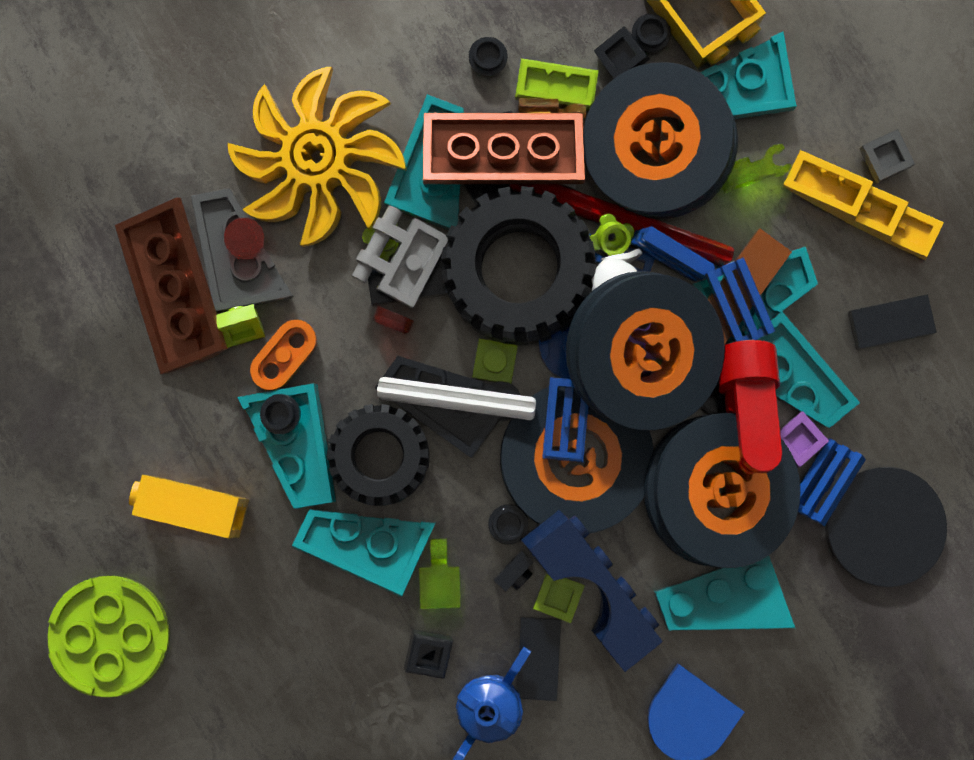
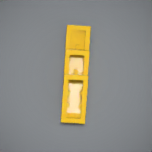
M800 150L783 184L784 188L846 223L926 261L944 222L908 207L909 202L873 187V181Z

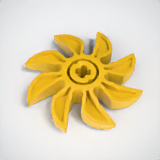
M332 67L313 71L301 80L296 87L292 97V103L297 114L300 116V123L296 127L291 128L284 120L265 84L258 91L253 104L255 126L265 139L282 145L279 152L258 151L228 143V152L232 162L250 179L266 184L287 174V178L275 189L242 209L251 217L265 222L287 220L298 213L304 200V195L312 191L310 209L300 243L302 247L311 246L323 241L337 227L342 212L337 200L333 196V191L339 185H342L350 194L367 228L370 230L375 224L381 209L380 191L369 174L356 169H350L355 161L374 162L407 170L402 152L386 135L369 129L346 139L347 134L352 132L360 123L391 105L390 101L383 96L370 91H354L344 94L336 99L329 119L322 122L324 103L333 73ZM318 150L323 159L315 163L311 154Z

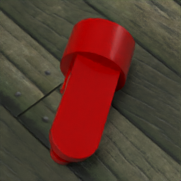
M762 340L732 342L725 345L724 362L718 386L719 392L725 395L726 412L736 414L740 452L739 466L747 474L768 473L778 466L782 458L776 390L780 387L777 349L774 344Z

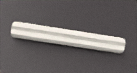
M388 377L380 378L377 387V396L381 400L525 420H532L536 411L535 398Z

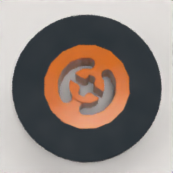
M657 62L644 64L627 70L614 78L594 100L587 114L583 129L584 158L595 183L620 207L647 218L667 219L679 217L705 205L726 183L737 156V126L731 109L719 89L700 72L675 63ZM663 116L676 118L684 124V129L681 132H676L665 120H662L660 128L655 120L652 119ZM662 130L668 140L661 141L659 152L653 141H659ZM644 150L656 162H659V154L666 162H671L667 165L654 167L641 163L636 156L638 151ZM680 151H682V152L679 154V156H678L675 160H673V159L678 155V153H679Z
M648 271L621 274L595 288L576 311L566 342L568 372L582 400L601 416L625 427L637 430L664 429L676 425L694 414L706 402L716 387L722 371L725 353L724 334L719 317L704 294L679 278ZM650 323V328L647 331L636 330L639 326ZM631 335L635 340L646 343V351L651 356L662 359L661 365L654 360L645 358V350L640 345L627 341L629 336ZM643 371H653L651 375L641 378Z
M549 387L542 389L532 396L536 400L534 418L532 420L512 418L503 436L500 451V467L509 495L526 516L539 525L558 510L569 519L575 515L589 533L602 531L616 525L630 515L644 498L645 474L654 452L650 431L637 430L620 425L601 416L588 406L586 432L594 435L601 444L604 453V465L602 468L596 466L595 449L593 447L588 448L584 453L583 461L586 462L585 465H575L568 472V475L580 476L586 474L590 478L589 484L583 487L568 486L559 481L552 473L548 459H542ZM558 387L552 442V448H555L557 451H559L565 387ZM573 388L570 429H577L580 395L575 388ZM576 439L568 441V450L575 451ZM558 461L559 467L561 469L565 468L570 461Z
M735 413L694 417L682 422L669 431L655 448L648 463L644 481V498L647 514L659 538L678 556L703 566L738 568L754 564L769 556L783 543L791 531L800 504L798 469L785 442L781 439L782 458L778 466L768 473L747 474L739 466L740 452ZM721 461L730 465L737 472V474L734 472H724L706 475L714 464ZM725 487V492L720 494L719 488ZM707 506L710 508H738L730 516L720 519L714 516Z

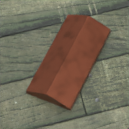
M424 113L423 184L585 183L582 113Z
M176 197L116 224L117 235L160 374H167L208 361L227 350L223 332L218 330L217 313L181 198Z

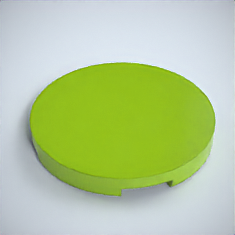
M100 576L90 578L75 585L60 598L48 621V648L50 653L48 655L54 669L70 687L89 696L117 697L135 691L146 684L158 672L168 651L170 638L169 623L162 604L148 588L126 577Z

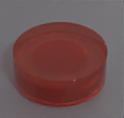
M238 218L232 221L225 229V246L228 252L238 259L254 258L262 251L264 246L263 229L256 221L250 218Z
M377 306L373 316L375 322L406 335L410 333L414 320L380 306Z

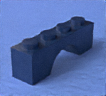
M558 510L521 541L553 581L566 577H581L596 584L600 593L601 607L598 619L591 631L615 662L626 672L663 642L654 631L660 625L645 606L638 610L631 601L637 595L622 576L615 580L608 571L613 566V563L599 546L592 550L585 540L590 533L575 515L569 519Z

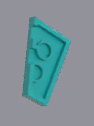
M783 31L754 48L750 47L740 52L738 56L720 65H714L700 72L719 89L730 107L734 119L794 111L797 107ZM677 119L678 127H684V124Z
M427 94L403 153L407 170L397 168L384 205L387 207L389 205L393 206L405 214L449 230L451 225L457 226L460 184H423L424 113H464V108Z
M806 246L792 251L760 295L770 319L818 285ZM724 275L717 277L719 282ZM707 280L692 284L706 298L712 293ZM752 306L750 314L758 330L761 325ZM742 320L738 327L742 336H745L749 333ZM732 337L728 339L725 345L733 342Z
M782 311L771 320L775 332L757 339L770 342L776 346L780 387L776 390V396L830 428L860 402Z
M312 383L237 397L243 410H246L255 427L253 430L259 441L263 443L273 463L272 467L293 508L298 509L336 502L333 478L330 474V465L327 460L328 447L318 384ZM285 394L294 398L299 404L301 410L299 424L293 431L287 434H274L268 431L261 422V407L266 399L272 395Z
M309 509L292 544V548L402 598L435 523L422 521L419 523L401 521L394 518L383 519L358 516V514Z
M770 556L744 567L718 568L654 591L667 630L795 628Z

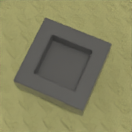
M898 129L859 148L876 184L915 165Z

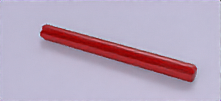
M510 184L513 192H521V187L524 186L534 187V192L543 195L545 191L556 195L557 201L561 204L567 202L575 210L576 215L599 223V219L604 214H612L619 223H629L632 225L634 232L652 226L719 267L731 263L734 255V248L653 218L637 215L615 204L559 184Z

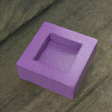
M803 411L799 412L780 429L781 439L789 448L797 468L801 467L829 442Z

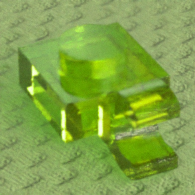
M776 144L771 146L765 152L762 159L750 162L749 157L736 160L729 178L722 187L724 194L761 182L768 177L785 175L792 168L791 164L777 166L772 160L773 155L779 154L785 149L784 145Z
M447 538L431 539V567H419L420 609L460 608L459 566H447Z

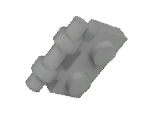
M389 205L383 217H378L372 229L375 232L366 249L360 250L356 261L359 263L352 277L366 283L372 270L382 274L383 276L376 290L413 308L448 239L444 233L416 218L412 219L407 231L396 226L403 212ZM392 239L400 244L389 263L381 259L380 255L388 240Z

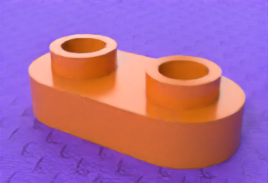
M290 320L284 323L253 359L250 374L254 383L266 391L279 390L285 387L316 349L317 336L313 328L302 320ZM296 334L303 335L305 339L304 344L300 348H293L290 344L291 338ZM272 364L277 365L279 368L277 377L273 379L267 378L265 375L266 368Z

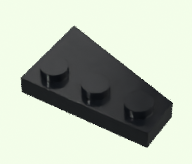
M401 356L396 357L383 376L513 395L519 394ZM395 402L470 458L475 456L503 417Z

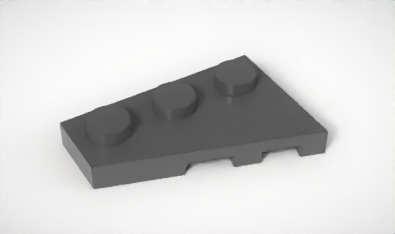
M231 189L192 195L191 199L205 269L216 313L226 312L237 306L245 307L251 304L256 306L292 299L293 295L284 283Z

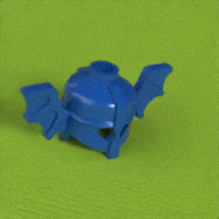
M523 647L505 677L500 675H484L466 683L457 696L456 711L459 724L467 732L468 736L452 760H463L475 740L493 743L506 740L512 734H515L522 722L523 708L520 694L512 685V682L532 651ZM485 706V712L479 714L480 708ZM490 707L494 709L495 715L490 712ZM489 716L492 720L485 721L482 718Z

